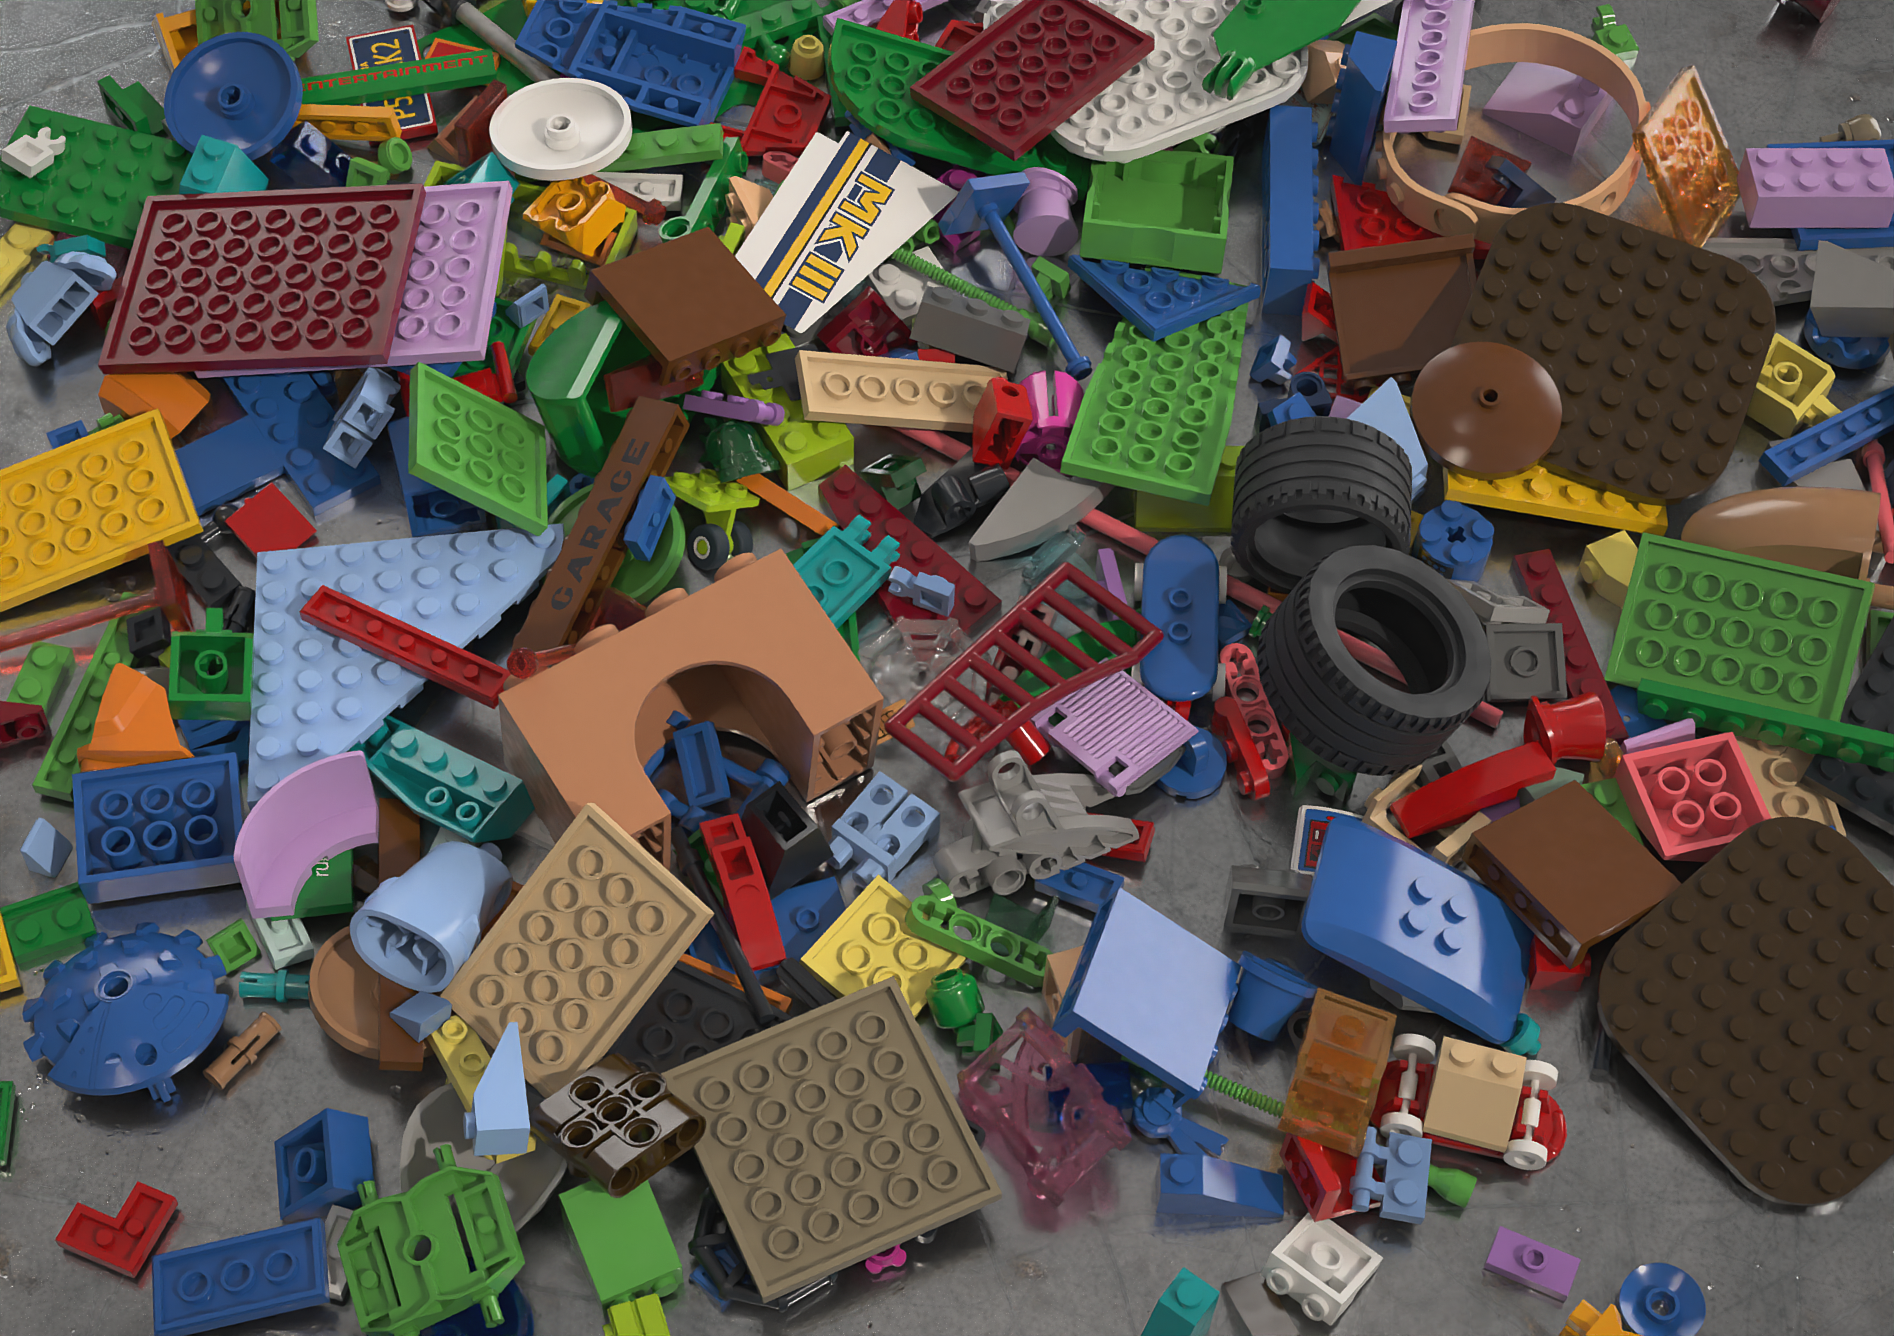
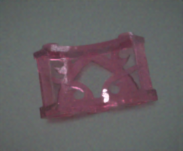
M1027 1006L1015 1017L1016 1022L971 1065L957 1074L960 1089L958 1095L973 1111L979 1109L1002 1135L1024 1168L1028 1177L1027 1186L1032 1193L1042 1201L1048 1198L1059 1207L1065 1202L1063 1194L1109 1150L1115 1146L1121 1151L1133 1139L1117 1108L1108 1105L1102 1099L1103 1097L1100 1093L1104 1089L1083 1063H1080L1077 1067L1072 1064L1071 1056L1068 1052L1062 1051V1048L1066 1045L1063 1040ZM1021 1037L1024 1038L1017 1052L1015 1062L1002 1057ZM997 1062L1011 1071L1012 1076L1011 1080L1002 1076L989 1077L998 1082L1000 1086L998 1094L993 1096L982 1087L977 1079ZM1046 1064H1049L1053 1071L1052 1077L1048 1081H1042L1031 1074L1032 1070H1034L1036 1073L1043 1075L1042 1070ZM1029 1085L1045 1091H1058L1067 1086L1069 1087L1071 1092L1067 1096L1062 1110L1064 1133H1043L1030 1129L1027 1108ZM1010 1106L1011 1117L1003 1108ZM1079 1107H1082L1085 1111L1081 1120L1074 1119V1112ZM1034 1146L1043 1147L1040 1154ZM1066 1147H1069V1152H1070V1154H1069L1068 1156H1067ZM1056 1158L1057 1167L1050 1171V1163Z

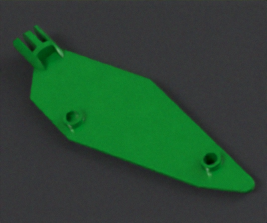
M1240 0L1213 33L1220 60L1202 82L1203 90L1209 94L1214 90L1216 96L1221 98L1227 96L1229 101L1233 100L1255 71L1338 30L1361 0Z

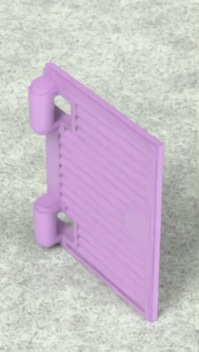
M1105 657L1103 660L1099 662V664L1109 659ZM1123 670L1066 696L1030 719L1032 724L1051 745L1061 747L1094 774L1097 783L1115 797L1123 796L1127 786L1199 732L1196 727ZM1058 712L1065 719L1054 727L1049 723L1048 718ZM1118 761L1126 769L1115 777L1109 772V767Z

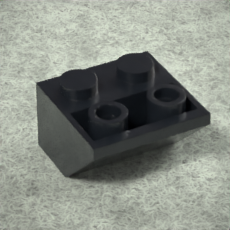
M780 781L746 805L741 822L746 836H750L771 901L834 856L819 827Z

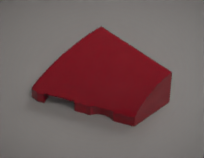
M870 286L861 292L817 334L819 339L832 353L875 357L887 353L888 349L907 343L909 346H913L918 342L909 339L912 331Z

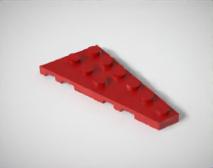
M1332 175L1330 186L1341 251L1445 237L1415 224L1403 215L1390 200L1386 191L1375 189L1376 184L1363 181L1362 186L1343 182L1344 177ZM1474 239L1473 259H1486L1492 244Z

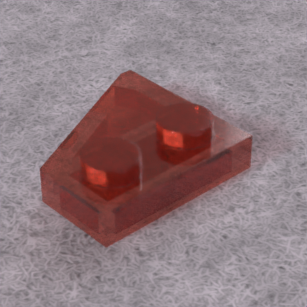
M1471 136L1447 193H1459L1481 202H1487L1504 190V188L1491 179L1494 174L1485 167L1492 155L1507 158L1525 174H1527L1532 163Z

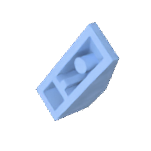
M518 1022L508 1023L473 1094L471 1112H464L465 1139H472L474 1156L527 1153L530 1122Z

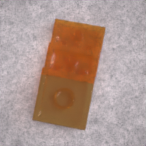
M1318 987L1294 1064L1277 1129L1359 1158L1364 1146L1369 1119L1375 1107L1380 1080L1387 1065L1397 1015Z

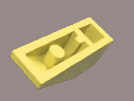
M1623 530L1587 545L1579 565L1584 580L1587 583H1591L1600 596L1623 609L1638 548L1626 531Z

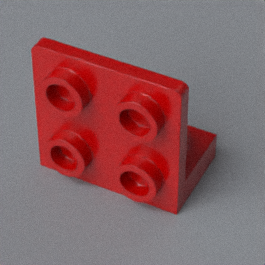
M1306 1121L1290 1124L1279 1155L1313 1221L1318 1222L1359 1212L1352 1209L1353 1195L1349 1192L1350 1178L1355 1176L1357 1159L1353 1157V1148L1350 1150L1348 1146L1345 1148L1343 1144L1339 1145L1338 1142L1334 1143L1333 1140L1329 1141L1328 1138L1319 1140L1317 1136H1313ZM1373 1165L1372 1178L1377 1182H1382ZM1370 1199L1369 1209L1380 1206V1201Z

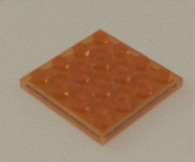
M1694 65L1680 69L1631 135L1633 137L1634 149L1640 154L1646 167L1648 181L1653 184L1659 197L1661 211L1667 216L1673 229V238L1702 248L1740 193L1737 183L1739 170Z

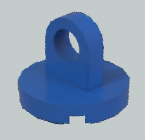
M1196 727L1199 732L1183 743L1186 747L1185 753L1171 771L1155 782L1165 793L1175 797L1178 794L1186 796V799H1198L1211 794L1221 785L1227 768L1226 751L1220 740L1209 731Z

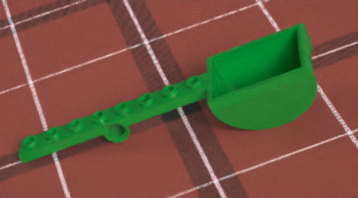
M739 137L725 138L723 141V159L713 161L686 216L671 218L660 226L659 235L662 243L709 227L713 232L715 231L727 207L725 195L730 193L729 178L734 176L741 178L748 168V156L742 149ZM604 300L577 313L545 339L529 363L526 383L558 456L575 471L595 479L598 472L602 470L609 456L611 445L618 439L625 425L626 416L633 409L638 397L643 396L655 399L660 386L658 382L662 372L655 357L607 301Z

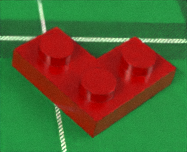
M137 1181L116 1218L77 1202L55 1241L58 1246L135 1279L176 1209L178 1202L176 1197Z

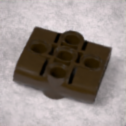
M619 1053L606 1057L541 1102L533 1110L529 1118L530 1131L566 1160L568 1170L572 1175L581 1178L588 1177L614 1198H621L691 1149L701 1140L706 1130L705 1117L669 1091L663 1075L657 1072H644Z

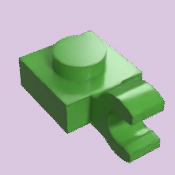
M1610 4L1597 6L1596 11L1599 17L1592 19L1593 26L1597 31H1595L1592 40L1604 46L1622 61L1636 58L1639 47L1627 25L1616 26L1615 14Z

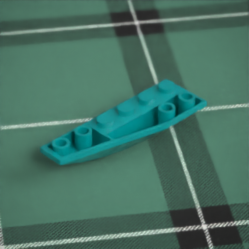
M389 715L383 719L384 725L362 744L357 742L348 750L349 752L362 751L365 755L368 770L413 813L473 843L511 838L535 810L522 779Z

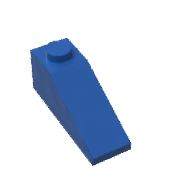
M1160 1153L1156 1170V1213L1283 1218V1175L1205 1155Z

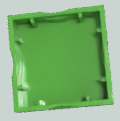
M1160 150L1150 155L1133 159L1128 163L1092 159L1082 228L1080 257L1221 274L1227 240L1228 204L1234 157L1190 151Z

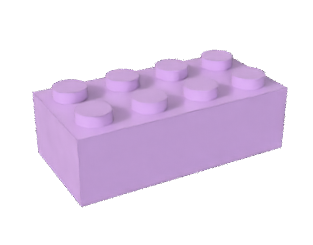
M1746 148L1737 176V183L1749 228L1889 227L1894 213V178L1884 148Z

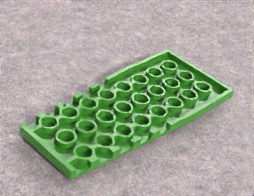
M1146 265L1145 271H1150V272H1151V267H1155V268H1160V267H1156V266H1152V265ZM1179 271V276L1201 279L1200 275ZM1229 282L1231 285L1247 287L1246 285ZM1248 302L1154 342L1128 319L1123 317L1115 329L1112 342H1109L1102 363L1098 364L1085 391L1062 459L1060 473L1209 506L1231 426Z

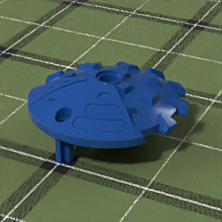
M152 922L137 923L135 933L108 938L107 933L99 932L86 938L84 943L85 950L76 954L65 964L59 960H54L44 970L43 978L48 983L40 997L28 999L24 1004L23 1020L24 1022H34L35 1035L23 1042L29 1058L34 1062L45 1056L49 1063L54 1066L48 1073L47 1079L56 1086L68 1091L104 1096L133 1092L147 1087L153 1100L162 1098L163 1102L171 1100L169 1093L176 1091V1086L171 1076L186 1067L205 1050L225 1019L229 996L228 994H216L215 979L227 975L220 956L215 955L205 958L197 950L203 941L193 931L185 929L175 937L159 933V926Z

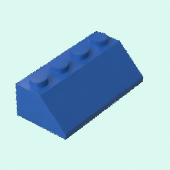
M1356 31L1353 44H1345L1340 64L1345 65L1346 69H1340L1336 89L1341 90V93H1335L1331 112L1337 115H1331L1326 136L1332 137L1330 153L1353 183L1362 186L1376 141V131L1379 129L1380 115L1385 102L1398 41Z

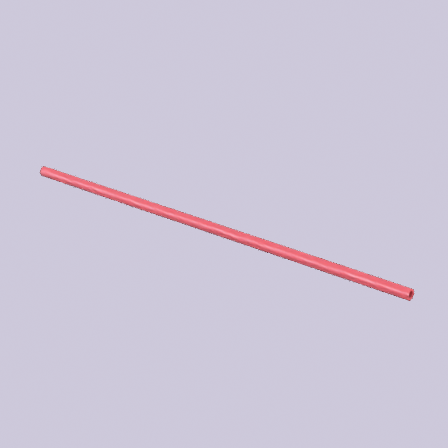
M888 426L956 461H959L972 448L938 430ZM1010 466L1008 470L1003 469L1011 487L1022 472ZM1095 508L1079 521L1145 555L1159 542V540ZM1227 574L1226 595L1258 611L1265 605L1270 608L1272 614L1282 603V601ZM1337 629L1343 644L1354 659L1408 685L1398 667L1386 653ZM1482 701L1470 716L1496 729L1504 711Z

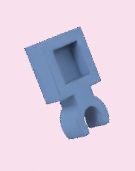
M895 566L889 576V581L892 582L888 589L890 593L900 597L909 596L913 598L914 605L946 617L949 616L954 606V584L949 583L943 577L937 575L930 576L919 572L916 577L908 570Z

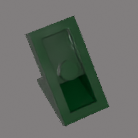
M889 454L860 470V474L868 485L898 510L921 496L922 493L916 477L927 470L921 457Z
M1291 732L1289 733L1286 744L1289 755L1287 772L1292 798L1294 799L1312 780L1322 792L1333 795L1343 802L1353 790L1357 772L1348 771L1324 760L1305 747Z

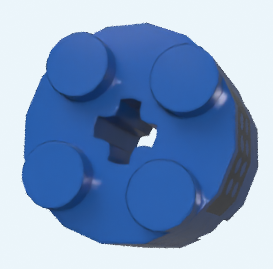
M1446 500L1441 506L1433 508L1424 515L1417 530L1412 548V556L1431 567L1445 579L1477 582L1485 570L1493 545V524L1487 521L1478 511L1464 506L1460 502Z

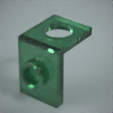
M995 894L991 898L984 920L1037 943L1050 928L1059 897L1053 895L1039 914H1036Z

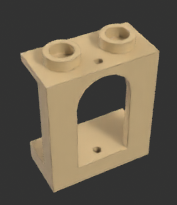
M1418 765L1407 772L1397 773L1384 790L1380 787L1375 789L1364 804L1368 809L1361 822L1419 848L1393 827L1387 819L1386 811L1392 803L1420 788L1414 782L1423 766ZM1479 811L1466 823L1436 830L1446 839L1435 847L1431 855L1454 867L1462 860L1471 833L1490 824L1492 820Z

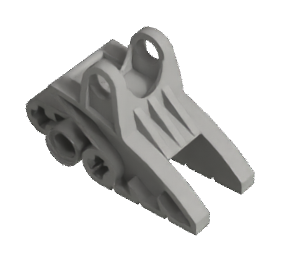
M1005 751L995 756L989 762L987 767L988 783L959 792L958 796L971 819L962 829V836L964 838L941 848L933 858V865L954 897L967 896L988 886H991L998 895H1008L1017 891L1024 884L1025 874L1029 873L1034 879L1049 878L1060 873V870L1065 871L1086 862L1085 859L1091 860L1111 851V848L1116 849L1139 839V833L1129 818L1112 815H1088L1085 806L1092 807L1114 798L1110 792L1095 781L1093 775L1068 773L1032 775L1019 752ZM1015 762L1014 767L1010 771L998 773L1005 764ZM1016 853H1023L1022 859L1017 860Z

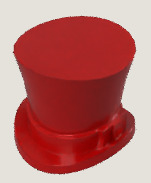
M1589 691L1553 704L1547 701L1540 703L1537 695L1530 696L1521 746L1538 740L1553 765L1559 759L1600 762L1606 745V718L1598 695Z

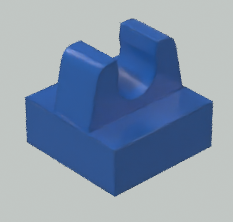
M1280 334L1260 347L1249 375L1259 383L1269 379L1281 385L1291 379L1292 375L1284 369L1288 370L1297 363L1296 358L1289 352L1292 342Z

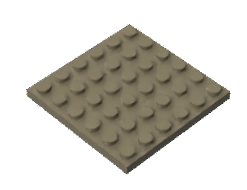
M894 976L661 1073L666 1079L668 1090L706 1119L705 1133L701 1140L693 1146V1149L763 1304L1002 1199V1192Z

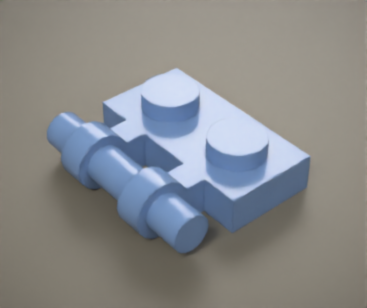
M1370 1126L1361 1127L1359 1141L1354 1143L1353 1157L1357 1159L1355 1176L1350 1178L1349 1192L1353 1195L1352 1209L1366 1212L1369 1210L1370 1199L1380 1201L1379 1217L1421 1225L1425 1219L1432 1139L1390 1132L1387 1137L1386 1147H1383L1376 1143V1128ZM1373 1164L1384 1165L1383 1182H1377L1372 1178Z

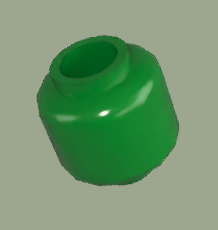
M959 968L950 969L934 976L931 979V985L925 992L935 1024L943 1029H952L954 1033H957L960 1027L975 1025L976 1014L983 1013L985 1010L984 1001L975 977L968 973H962V970Z

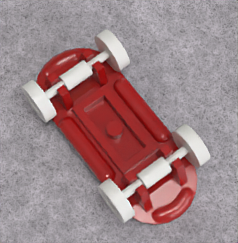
M1402 1034L1395 1038L1393 1055L1397 1060L1386 1062L1381 1066L1375 1087L1376 1094L1369 1096L1368 1101L1362 1102L1366 1117L1375 1127L1380 1129V1133L1386 1138L1390 1132L1432 1139V1144L1504 1159L1509 1165L1524 1170H1538L1545 1167L1547 1162L1556 1158L1561 1152L1567 1138V1122L1563 1111L1547 1091L1556 1087L1558 1070L1549 1063L1537 1060H1526L1522 1089L1505 1153L1423 1132V1123L1435 1064L1430 1063L1434 1060L1436 1045L1431 1039L1417 1034Z

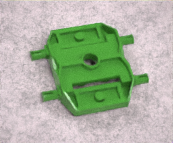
M195 0L198 46L222 34L250 32L272 39L295 62V58H299L319 41L316 0H279L282 39H277L279 21L275 13V0H249L251 9L247 16L243 13V5L246 0Z
M449 1144L441 1145V1149L436 1147L433 1150L439 1171L421 1179L407 1192L379 1199L374 1181H365L356 1187L363 1207L353 1211L337 1243L361 1332L369 1336H419L420 1330L476 1304L481 1306L487 1328L498 1326L497 1323L501 1325L505 1321L497 1300L498 1294L504 1290L522 1268L525 1260L499 1177L492 1172L457 1167L452 1147ZM454 1194L477 1269L472 1273L448 1196ZM429 1239L431 1241L429 1255L425 1259L417 1261L415 1258L416 1246L422 1240Z

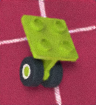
M701 469L700 473L694 474L675 472L673 476L664 477L675 496L704 512L707 524L698 525L693 528L687 540L688 554L695 566L703 570L721 567L726 562L729 554L735 557L743 553L752 552L753 538L750 530L744 523L734 520L736 509L758 506L759 497L747 492L748 488L742 484L733 482L720 483L715 470Z

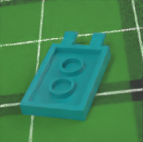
M860 514L843 531L833 526L793 564L836 629L889 578L891 574V566L889 564L897 561L900 557V554L895 551L900 546V543L889 535L872 552L862 546L871 537V533L867 530L871 526V522Z

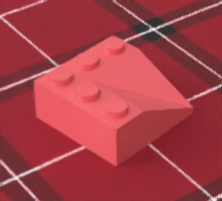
M1733 732L1622 755L1613 776L1617 780L1633 821L1663 860L1708 862L1747 828L1764 820L1772 819Z

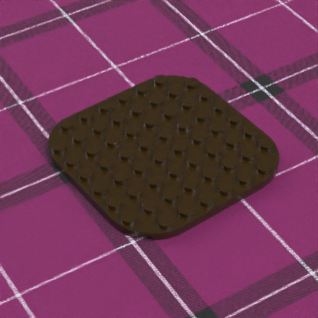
M1546 203L1520 211L1507 220L1497 232L1451 347L1469 342H1493L1507 345L1533 358L1550 375L1560 395L1562 418L1555 442L1544 459L1537 464L1538 466L1636 502L1668 506L1681 504L1682 500L1705 494L1719 481L1724 473L1774 336L1776 314L1772 299L1763 283L1743 264L1733 259L1581 206L1567 203Z
M1777 817L1756 823L1739 834L1614 944L1606 955L1598 974L1597 1008L1602 1025L1616 1048L1746 1187L1761 1197L1778 1204L1815 1207L1836 1201L1854 1190L1894 1154V885L1852 842L1825 824L1800 817Z

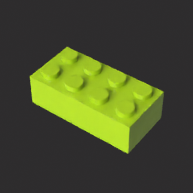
M784 333L770 346H762L748 352L741 358L735 357L722 362L721 384L727 395L760 400L765 404L776 403L784 408V419L778 426L749 421L744 422L751 425L757 431L765 448H768L772 452V457L779 461L781 470L776 471L787 491H791L836 472L844 465L850 466L854 464V437L845 423L805 420L802 400L791 401L783 386L764 390L760 383L751 385L747 375L773 370L765 356L766 354L796 348L787 333ZM771 377L766 378L769 382L773 381Z

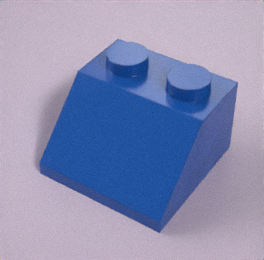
M326 1108L274 1142L280 1220L288 1222L327 1216L332 1205L353 1210L362 1204L356 1188L357 1185L369 1180L375 1182L368 1117Z

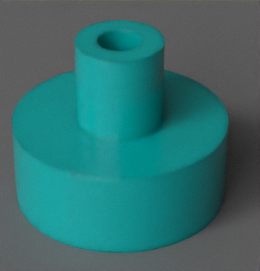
M1519 1013L1514 1036L1504 1044L1499 1045L1508 1053L1520 1056L1527 1052L1531 1056L1535 1055L1541 1048V1043L1538 1041L1540 1026L1526 1013Z

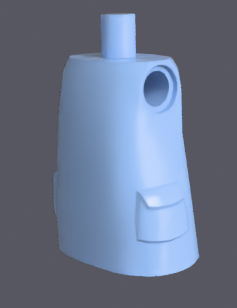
M457 841L438 844L403 875L389 878L380 883L379 887L366 899L364 906L354 914L350 922V935L357 953L375 971L395 983L427 993L442 991L449 985L462 964L469 959L480 944L483 929L501 910L511 893L514 877L506 865L501 862L502 853L495 844L489 842L484 843L480 848Z

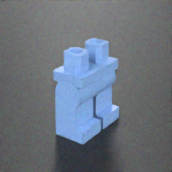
M368 367L334 415L333 420L335 423L330 430L323 449L356 468L373 444V441L392 417L395 409L389 404L400 390L401 385L393 381L390 375L379 368Z
M879 771L845 811L841 819L839 818L831 826L832 838L828 844L834 856L826 862L839 870L850 858L859 863L852 872V879L863 889L878 874L890 883L896 876V873L906 865L919 847L926 840L930 842L940 831V812L912 793L908 797L907 789Z

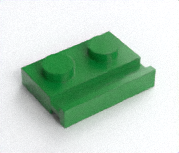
M78 882L0 908L12 952L18 965L83 943L86 938L97 933L88 903Z

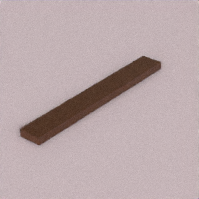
M379 798L378 887L380 883L389 878L400 877L420 861L419 815L413 813L400 799ZM378 973L379 1070L422 1071L423 1040L418 1043L390 1017V1012L420 991L395 983Z

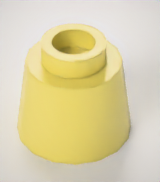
M803 35L795 40L788 64V70L793 76H798L803 80H814L823 75L825 71L823 44L815 36Z

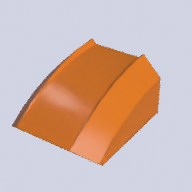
M187 372L109 374L104 376L98 393L103 412L106 414L110 412L113 417L120 414L125 421L158 408L164 418L171 439L179 434L209 402L211 395Z

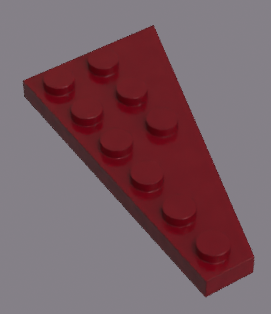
M847 465L841 467L818 485V494L833 521L840 525L841 531L846 529L859 514L871 522V526L867 529L871 533V537L862 545L867 550L872 552L888 535L900 543L898 549L895 550L900 554V557L897 561L889 564L891 572L895 566L908 570L916 577L919 572L930 576L937 575L955 585L954 606L948 617L914 605L913 598L909 596L900 597L890 593L888 589L892 582L889 581V578L874 592L886 616L891 618L904 648L908 649L914 659V666L919 675L1001 610L1002 600Z

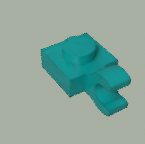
M88 235L54 241V245L42 244L37 247V252L44 255L50 254L49 262L54 263L60 255L72 251L106 257L105 243Z

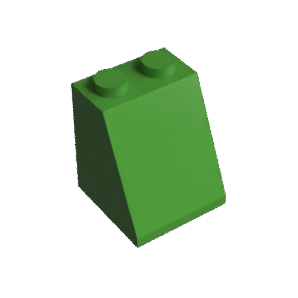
M648 1180L621 1198L611 1197L593 1181L559 1194L564 1228L603 1317L608 1315L607 1309L611 1306L628 1301L633 1302L635 1299L654 1293L658 1294L659 1297H663L678 1288V1284L684 1282L682 1264Z

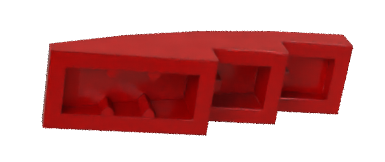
M1537 740L1497 753L1445 775L1392 803L1390 810L1407 838H1412L1467 822L1482 808L1514 800L1519 789L1553 780L1557 769Z

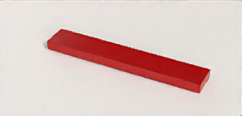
M322 585L299 611L303 621L492 709L498 706V694L504 692L503 684L513 673L325 585Z

